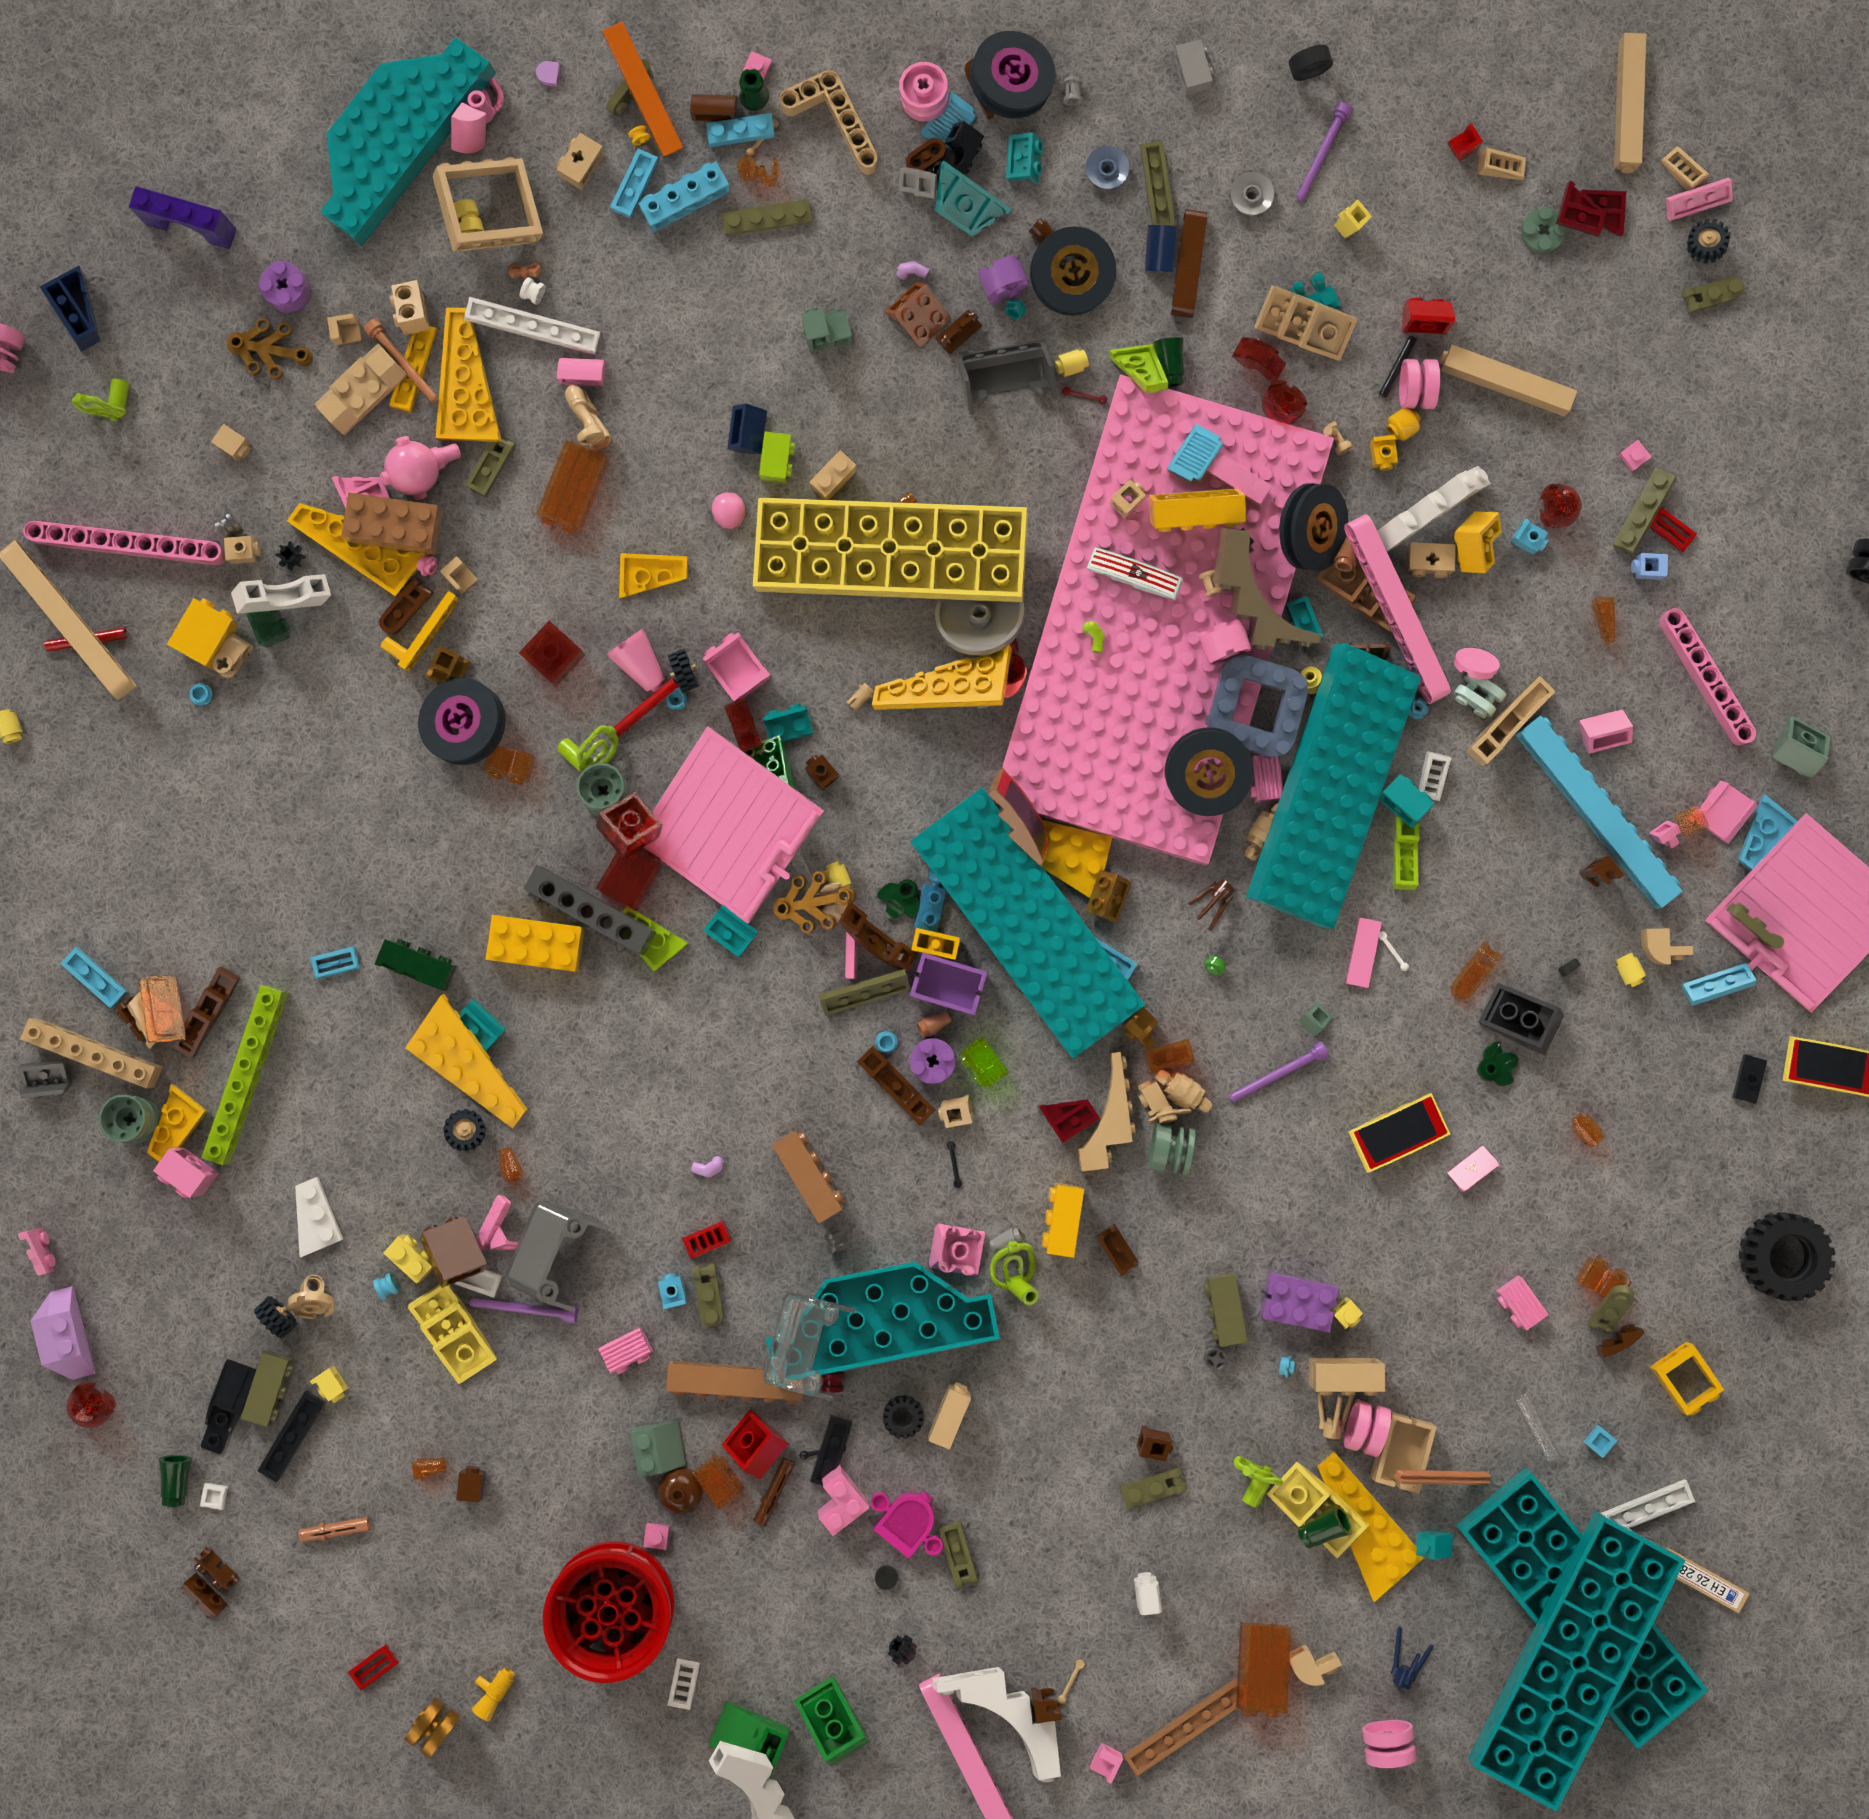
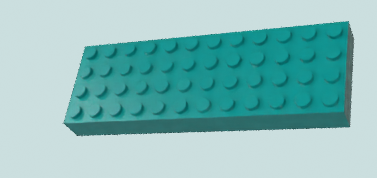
M1347 643L1333 645L1246 899L1314 926L1334 930L1421 676Z
M981 787L910 842L1073 1059L1145 1006V1003L1044 868L1008 836L1011 827L998 815L999 808L984 788Z
M1524 1468L1455 1526L1536 1625L1582 1534L1533 1473ZM1653 1623L1607 1714L1627 1739L1639 1749L1709 1690Z
M1594 1511L1467 1758L1473 1767L1557 1812L1686 1560L1605 1515Z

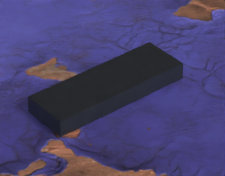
M830 1415L810 1482L823 1486L822 1478L839 1466L852 1421Z

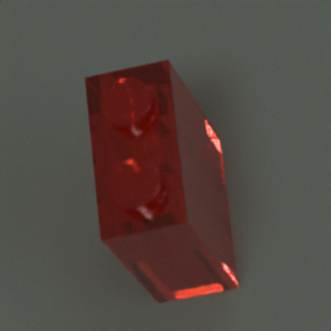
M630 841L629 844L621 843L596 889L634 911H638L664 865L660 863V857L651 852L648 855L640 852L642 847Z

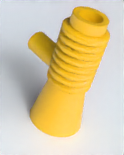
M504 1667L503 1670L498 1671L491 1683L482 1676H479L475 1684L483 1689L486 1694L473 1706L472 1712L482 1720L490 1722L498 1703L501 1702L514 1682L515 1673Z

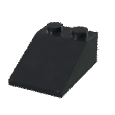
M1498 983L1479 1023L1526 1048L1545 1055L1564 1014L1559 1007Z

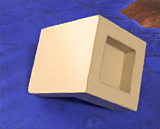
M354 314L327 318L330 339L335 345L362 340L359 320Z
M457 556L440 570L461 594L478 580Z

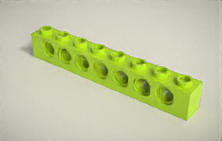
M260 985L205 1145L202 1159L221 1165L231 1163L287 1000L288 992Z

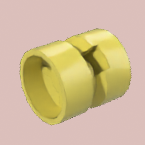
M465 199L454 202L461 233L484 231L482 221L478 218L479 211L476 201Z

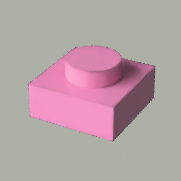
M752 51L743 71L746 69H756L762 75L763 80H765L772 60Z
M1639 440L1619 454L1632 472L1651 458V455Z
M647 1523L643 1547L666 1550L670 1526Z

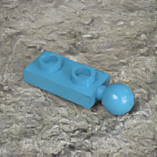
M930 870L928 877L931 885L923 884L919 900V911L916 914L913 928L937 932L946 889L939 887L941 882Z

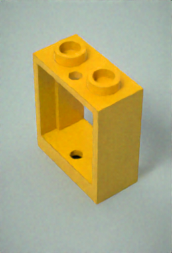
M1685 1342L1650 1366V1369L1676 1407L1687 1416L1698 1413L1702 1409V1405L1706 1402L1715 1401L1720 1397L1719 1393L1724 1391V1388L1698 1350L1689 1342ZM1692 1357L1712 1387L1686 1404L1666 1374Z

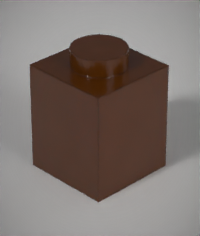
M466 1466V1469L459 1472L456 1500L480 1502L484 1494L486 1471H480L478 1466Z

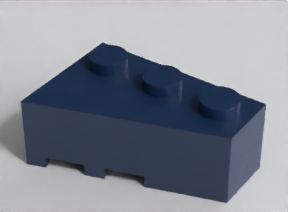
M80 266L40 286L45 298L81 352L101 341L86 279Z

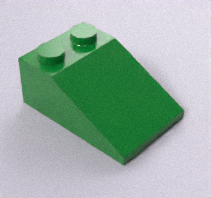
M834 1676L794 1700L822 1758L828 1765L833 1766L871 1742Z

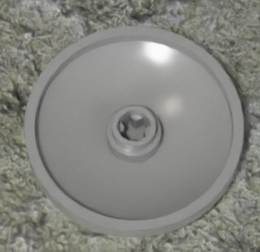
M938 599L935 609L936 625L942 639L951 648L968 655L992 654L1007 647L1020 633L1025 619L1023 602Z

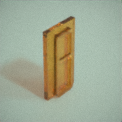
M159 975L139 978L138 982L148 1043L185 1040L176 976Z

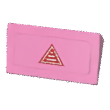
M1481 1146L1447 1172V1174L1459 1190L1465 1192L1499 1166V1163L1484 1146Z

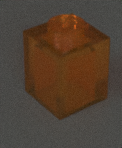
M1694 806L1674 815L1682 836H1691L1710 828L1701 807Z

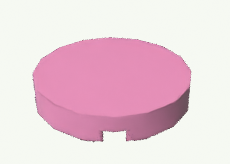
M1476 648L1461 649L1456 653L1454 659V666L1458 671L1463 673L1464 670L1468 673L1469 677L1484 680L1493 678L1494 674L1498 673L1500 667L1499 661L1495 656Z

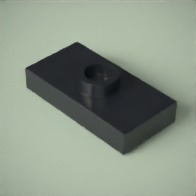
M1743 1054L1732 1098L1757 1104L1767 1060Z

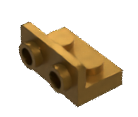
M1099 871L1086 912L1117 924L1132 882L1117 874Z

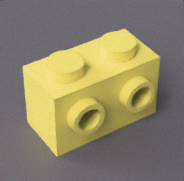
M403 1234L394 1240L384 1251V1254L417 1284L422 1282L433 1268L425 1250L422 1251L417 1246V1241L410 1235L406 1236Z

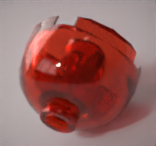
M1276 380L1269 385L1262 397V409L1267 418L1290 425L1299 420L1306 412L1307 400L1296 386L1293 385L1290 388L1285 385L1286 381Z
M1549 484L1544 488L1540 499H1543L1544 511L1540 509V518L1544 526L1553 529L1565 528L1573 524L1579 517L1582 502L1578 492L1571 486L1566 484Z
M82 1382L77 1384L67 1399L66 1411L69 1418L76 1425L84 1428H95L104 1424L112 1415L116 1406L114 1397L105 1389L103 1395L94 1387L95 1383Z

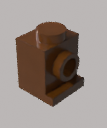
M823 754L820 757L814 755L806 762L808 766L805 770L822 791L840 777ZM823 766L825 768L824 773L818 774L817 768Z
M1142 1425L1137 1441L1139 1456L1166 1462L1168 1453H1172L1174 1446L1169 1432L1147 1429V1426Z

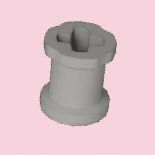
M1070 76L1063 80V85L1065 86L1064 104L1080 105L1083 103V97L1081 96L1082 78Z

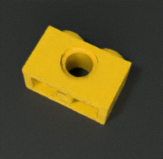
M916 928L911 950L956 960L960 937Z

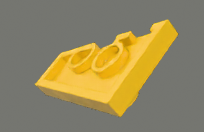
M620 553L619 598L688 578V556Z
M173 1084L170 1085L168 1091L170 1093L166 1104L163 1105L161 1111L163 1113L159 1125L154 1130L147 1153L158 1162L161 1161L170 1148L182 1147L208 1113V1110Z

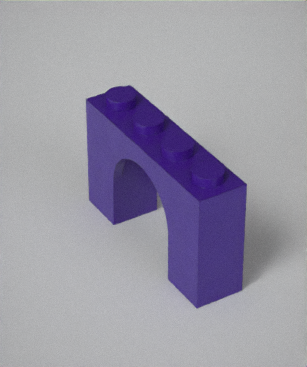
M135 186L129 208L145 225L167 231L169 223L174 222L198 232L209 244L230 249L236 228L221 210Z

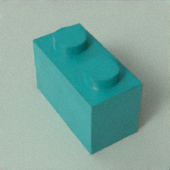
M1401 774L1382 792L1379 798L1386 807L1412 829L1435 804L1427 793L1421 792L1415 787L1411 779Z

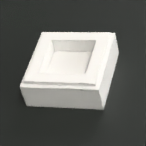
M204 1483L200 1506L223 1510L228 1486Z

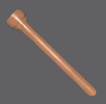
M377 318L368 321L364 326V331L369 337L379 340L430 402H437L438 396L384 334L385 330L382 323Z

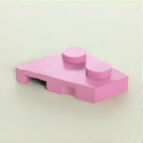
M332 477L345 508L348 492L391 498L381 477Z
M43 1228L18 1233L20 1240L26 1239L30 1246L26 1253L32 1261L37 1275L54 1272L55 1258L53 1254L49 1253V1236L43 1231Z

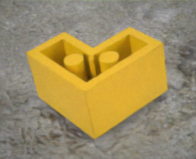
M1474 511L1455 531L1454 540L1457 543V560L1460 563L1461 572L1486 573L1495 564L1493 542L1502 533L1499 512Z

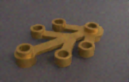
M260 318L256 321L255 327L244 334L234 332L228 336L226 341L228 350L242 357L247 365V371L253 376H258L262 368L258 362L253 360L248 350L258 353L268 368L269 376L274 380H280L283 377V370L275 364L270 355L294 359L300 366H308L313 360L312 353L305 347L293 350L273 346V344L284 337L287 338L292 335L293 329L286 322L280 323L277 331L260 342H253L251 340L261 333H268L271 330L270 322L265 318ZM262 323H267L264 329L260 328ZM284 327H288L286 333H282ZM236 340H240L238 346H234ZM304 352L305 357L299 359V354ZM257 365V370L252 372L251 367ZM276 369H278V370H279V374L276 375V376H273V375H272L273 371L276 370Z
M817 871L813 874V882L803 899L795 901L800 890L807 885L806 877L802 875L795 876L792 879V887L787 896L777 899L773 910L779 919H792L800 925L804 933L814 932L816 924L813 920H807L797 912V910L804 909L818 919L824 929H832L836 926L835 917L827 915L816 906L840 902L843 905H848L850 902L854 903L857 898L855 889L847 886L840 888L837 893L815 897L822 884H825L828 880V876L824 871ZM819 874H821L823 877L821 882H819L817 879V876ZM798 878L802 880L801 886L797 884ZM843 892H846L848 895L846 900L842 897ZM782 905L786 906L785 912L781 911ZM828 918L831 920L830 926L826 924ZM807 922L811 925L810 930L806 929Z

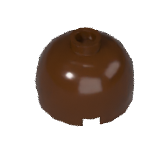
M679 1467L668 1471L658 1485L660 1504L672 1514L682 1515L691 1512L699 1505L703 1497V1484L694 1471L688 1468Z

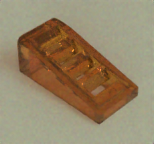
M1597 597L1591 601L1602 641L1604 645H1610L1615 641L1614 597Z

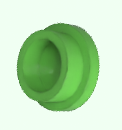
M1210 956L1204 962L1207 972L1212 975L1218 976L1226 971V962L1218 957Z

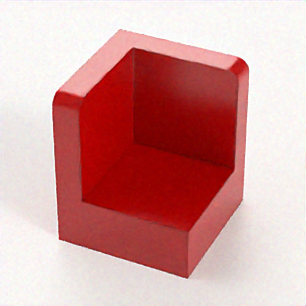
M1471 123L1463 133L1449 140L1447 144L1457 160L1461 161L1478 151L1483 140Z

